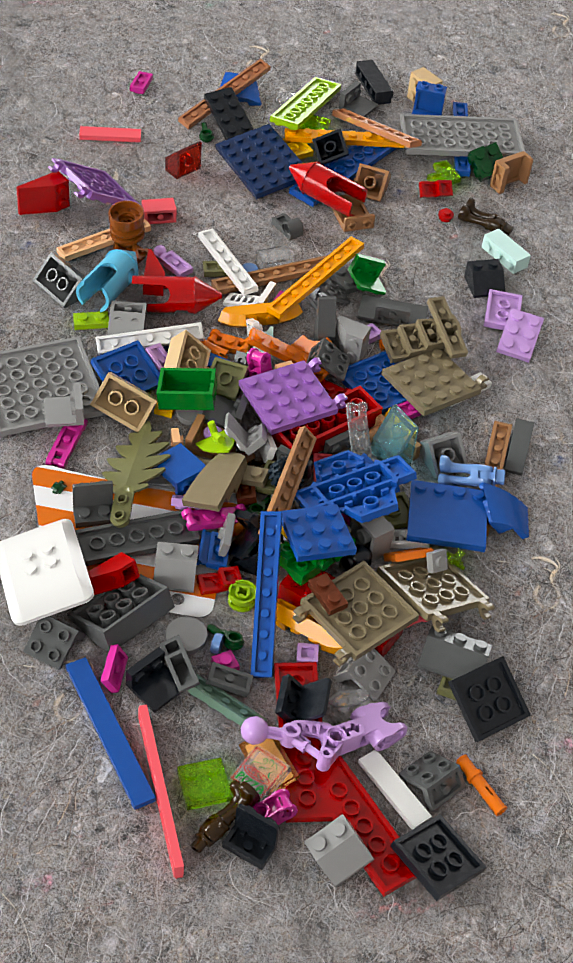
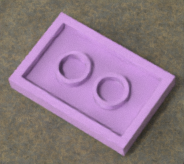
M490 289L484 327L504 330L511 308L521 310L522 295Z
M511 308L496 352L529 363L544 318Z

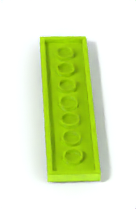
M314 77L270 116V122L275 123L277 126L288 127L290 130H298L341 90L342 84Z

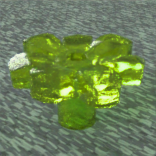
M460 548L455 554L447 551L448 562L464 570L466 567L463 565L462 557L466 553Z

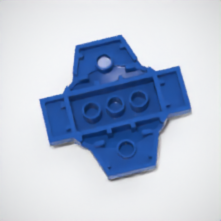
M347 450L315 461L314 468L317 482L313 481L311 486L297 490L294 499L301 508L337 504L341 513L360 523L370 522L375 518L398 511L395 493L400 492L399 485L417 479V475L414 469L400 455L383 461L374 460V464H369L365 462L364 457Z

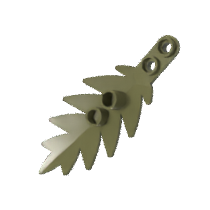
M149 420L142 426L139 433L128 434L132 445L115 446L123 458L106 459L109 465L118 472H102L107 481H113V493L115 495L110 521L118 528H124L130 522L134 494L148 488L149 484L146 482L166 471L165 467L151 468L171 457L170 454L155 455L168 447L170 443H154L161 437L163 432H152Z

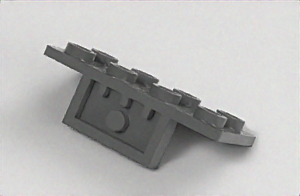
M363 294L357 318L395 326L414 324L417 319L427 318L428 306Z

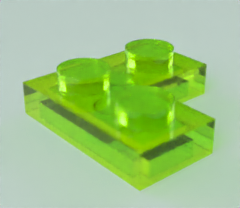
M447 160L433 163V169L436 173L427 174L426 179L427 181L452 180V184L460 183L461 181L460 175Z

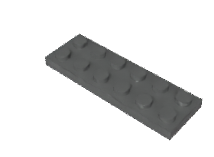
M183 510L131 519L124 528H118L110 523L75 530L86 566L103 563L121 552L130 557L156 553L158 542L188 545L200 544V536L198 531L188 530L186 526L187 521L181 515Z

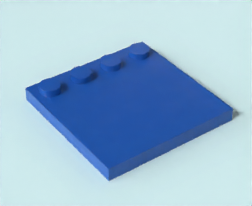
M386 351L348 366L342 383L349 389L361 386L383 407L382 415L386 414L393 406L407 401L381 375L382 369L400 363H390Z
M412 480L410 485L406 541L485 552L487 535V513L483 503L486 500L485 493L478 489Z

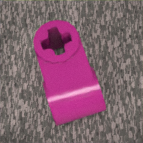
M251 348L248 351L247 362L250 377L273 370L271 355L268 352L262 353L257 348Z
M287 789L275 791L272 795L252 807L258 814L265 816V818H272L276 821L277 825L293 818L298 811L296 805L292 804L290 793Z

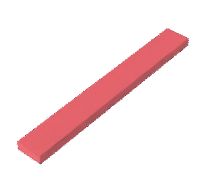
M141 705L138 708V719L172 872L175 879L182 878L184 875V864L147 705Z

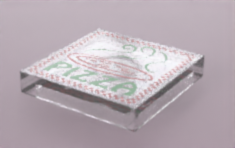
M257 744L228 779L230 782L235 779L240 783L243 781L249 783L258 792L260 802L274 793L292 769L285 762Z

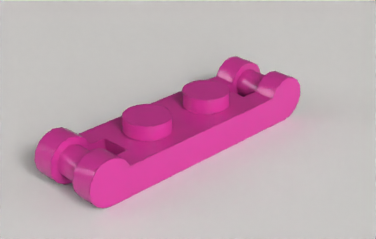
M84 419V425L62 427L46 458V465H55L58 468L65 469L88 424L87 419Z
M244 504L221 508L219 512L187 508L181 512V515L187 521L186 526L189 531L209 530L223 527L228 513L233 514L236 509L245 511L246 508Z

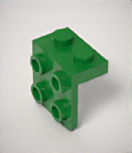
M357 253L348 267V271L357 288L376 295L386 294L387 291L379 279V275L386 265L385 261Z

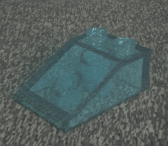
M397 404L391 407L373 437L371 452L380 461L400 455L411 466L419 427Z

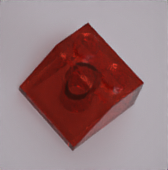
M202 142L194 143L165 157V171L174 178L179 179L201 169Z

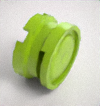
M237 580L236 583L231 584L228 594L229 606L237 612L252 610L255 607L256 586L248 580Z

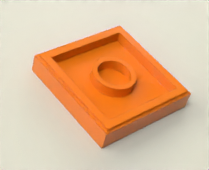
M419 547L384 553L383 556L384 561L401 562L427 557L426 553L434 551V549Z

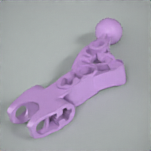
M378 702L358 707L352 712L350 721L336 726L319 721L295 720L284 724L282 728L268 726L264 719L253 716L243 722L241 735L247 743L252 745L261 744L267 738L279 740L280 744L286 748L295 747L302 753L307 752L317 759L316 768L325 772L329 770L338 756L365 745L371 744L376 751L391 747L406 735L408 727L401 722L389 723L383 720L388 715L391 707L388 703ZM306 737L319 739L322 746L320 751L313 747L311 741Z

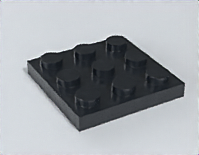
M504 656L448 682L475 742H479L531 716Z
M441 814L395 839L390 845L436 901L475 878L486 869L485 864Z

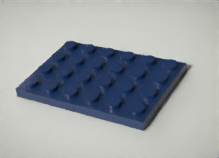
M270 124L215 144L216 150L255 199L297 184L289 170V166L301 164L302 161Z

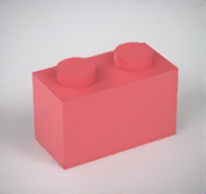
M174 198L141 200L144 219L149 224L176 223L177 209Z

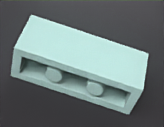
M496 229L484 235L482 248L495 259H499L500 263L511 273L515 274L528 268L531 255L504 232Z

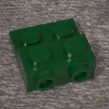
M496 142L470 151L467 157L469 164L474 168L475 177L480 182L492 178L495 161L503 158Z

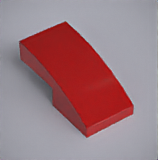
M452 180L419 182L420 198L453 196Z
M238 566L218 568L217 573L198 574L196 580L202 596L227 591L231 584L236 583L237 580H242Z

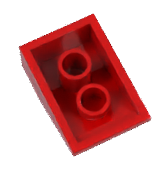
M59 171L52 172L16 187L18 214L20 215L58 212L70 207L69 180Z

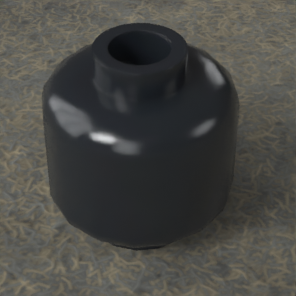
M362 544L355 545L357 548L355 555L342 557L344 568L348 571L362 561L371 566V550Z

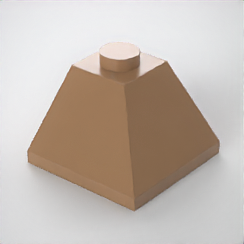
M360 163L354 182L367 188L368 199L381 202L387 190L391 173L387 170Z

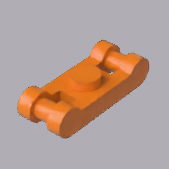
M212 329L210 337L207 338V341L229 350L232 354H236L237 350L246 353L253 347L247 343L248 337L245 339L221 333L218 329Z

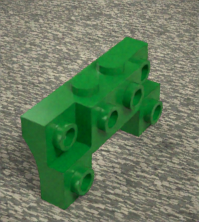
M287 541L282 543L280 548V566L301 586L322 571L327 570L330 565L338 562L343 557L297 562L292 548Z

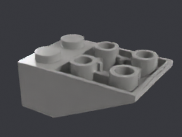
M112 301L107 335L145 330L147 303Z

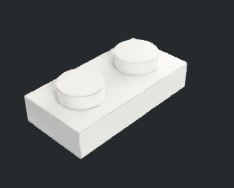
M253 318L246 319L248 337L252 327L263 331L262 324H259L257 320Z

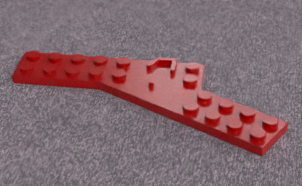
M317 662L274 663L276 705L282 676L290 674L302 685L318 681ZM277 715L278 728H282L287 722ZM322 717L311 720L323 722ZM306 737L311 741V745L320 751L322 747L321 741L316 738ZM280 744V753L294 776L293 779L282 785V789L289 791L292 804L296 805L298 810L293 818L285 821L286 823L332 822L343 814L350 821L375 859L366 865L364 869L383 897L416 879L415 875L390 847L392 842L399 838L398 834L341 755L338 756L328 771L322 772L316 768L317 759L309 753H302L295 747L286 748Z

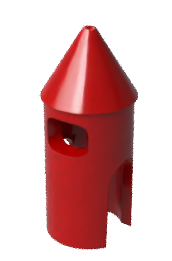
M319 161L289 166V170L302 194L316 199L347 217L354 216L351 213L353 204L335 194V192H343L363 203L366 201L367 188L325 167Z
M132 275V284L162 285L167 287L170 292L167 302L147 304V312L174 313L177 310H185L196 314L222 299L221 292L196 276Z

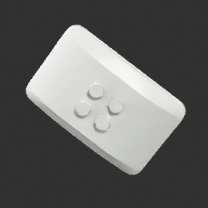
M61 519L0 541V575L11 619L15 625L29 624L85 604L94 597V590L71 520Z

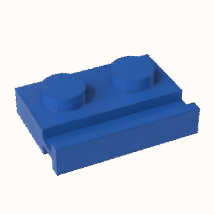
M206 529L202 530L196 565L202 564L207 568L215 570L227 567L229 551L225 557L218 555L221 539H218V532L212 531L210 533L206 532Z

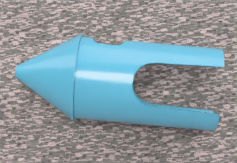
M118 249L109 251L105 258L78 284L76 295L79 302L83 305L97 291H102L106 303L100 309V313L105 311L111 305V302L115 301L128 285L132 283V275L138 276L139 269L136 252Z

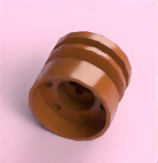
M125 200L113 204L108 213L112 240L121 245H132L140 242L145 236L144 210L142 206L137 202Z

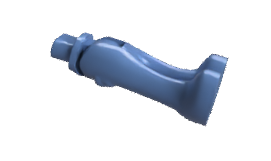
M441 455L439 469L441 473H467L470 476L460 477L439 474L438 484L479 487V484L483 482L493 486L505 484V470L497 469V467H494L493 470V467L483 464L454 463L446 455Z

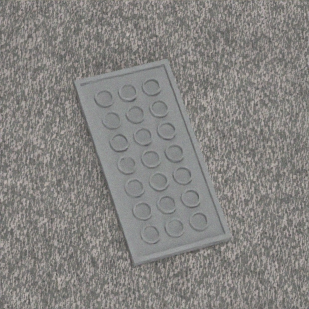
M400 114L402 132L422 141V145L419 147L408 148L405 146L406 154L468 156L470 151L495 142L503 158L525 151L516 118Z

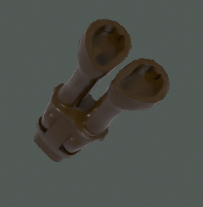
M471 197L466 205L461 207L458 214L459 220L481 225L491 232L500 229L505 234L510 235L514 229V226L509 225V222L501 216L476 209L475 200Z
M234 779L229 784L233 798L223 809L216 814L210 815L200 826L199 832L195 834L196 839L190 845L194 851L201 853L205 847L214 845L230 830L229 826L235 820L236 808L239 804L253 807L259 802L260 796L258 792L245 781L240 783Z

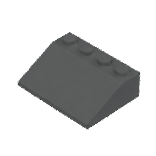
M140 574L139 578L124 587L94 595L89 602L77 606L67 613V616L98 647L109 652L111 645L118 644L122 646L142 630L151 626L160 617L165 616L175 606L167 586Z

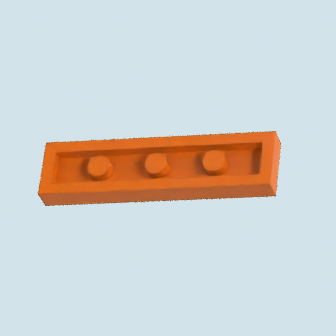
M254 327L249 332L248 344L268 352L285 362L292 361L293 364L303 360L307 362L308 353Z

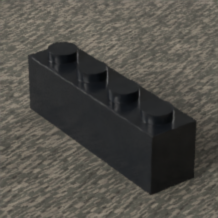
M373 59L357 61L355 74L371 100L378 105L391 103L394 95L393 89L389 86L388 81L385 80Z

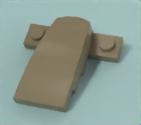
M444 296L428 299L427 305L433 318L417 319L414 324H402L397 329L380 332V338L390 363L405 361L435 349L444 350L445 347L450 359L467 356L468 350L461 336L460 323L451 313Z
M235 452L219 453L212 460L200 458L206 466L192 482L182 499L183 506L219 512L223 503L229 502L232 493H237L240 484L264 488L269 479L268 476H270L268 473L270 469L248 466L246 457Z

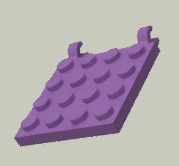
M52 158L55 165L48 166L52 172L60 170V172L69 177L68 179L77 185L80 191H75L74 194L78 198L86 196L90 200L95 201L96 199L106 204L108 202L112 205L124 200L137 202L103 170L62 159L57 160L56 158Z
M318 357L313 358L309 363L303 360L239 380V387L271 435L338 414V409L347 406L344 402L347 400L344 393L337 395L332 400L314 375V373L321 371L319 364H322Z

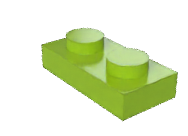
M100 311L73 313L74 329L108 328V311L101 313Z

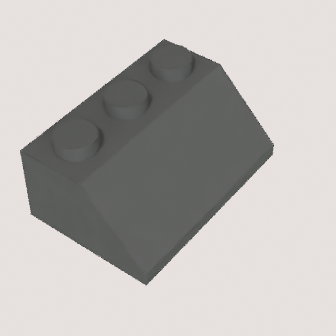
M50 252L32 281L61 306L66 308L79 301L76 295V288L85 276L63 257Z
M432 625L417 667L455 679L486 664L492 645L483 640H476L462 633H456L447 629L437 632Z

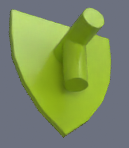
M209 421L207 424L211 436L195 443L196 446L209 453H229L234 447L235 440L233 437L229 438L224 430L218 432L215 421Z

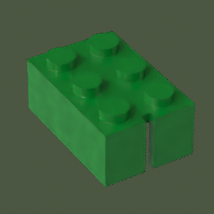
M161 368L156 392L158 409L214 410L218 385L216 369Z

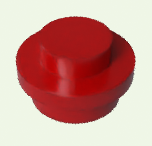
M449 208L439 210L438 216L442 222H450L454 217V213Z

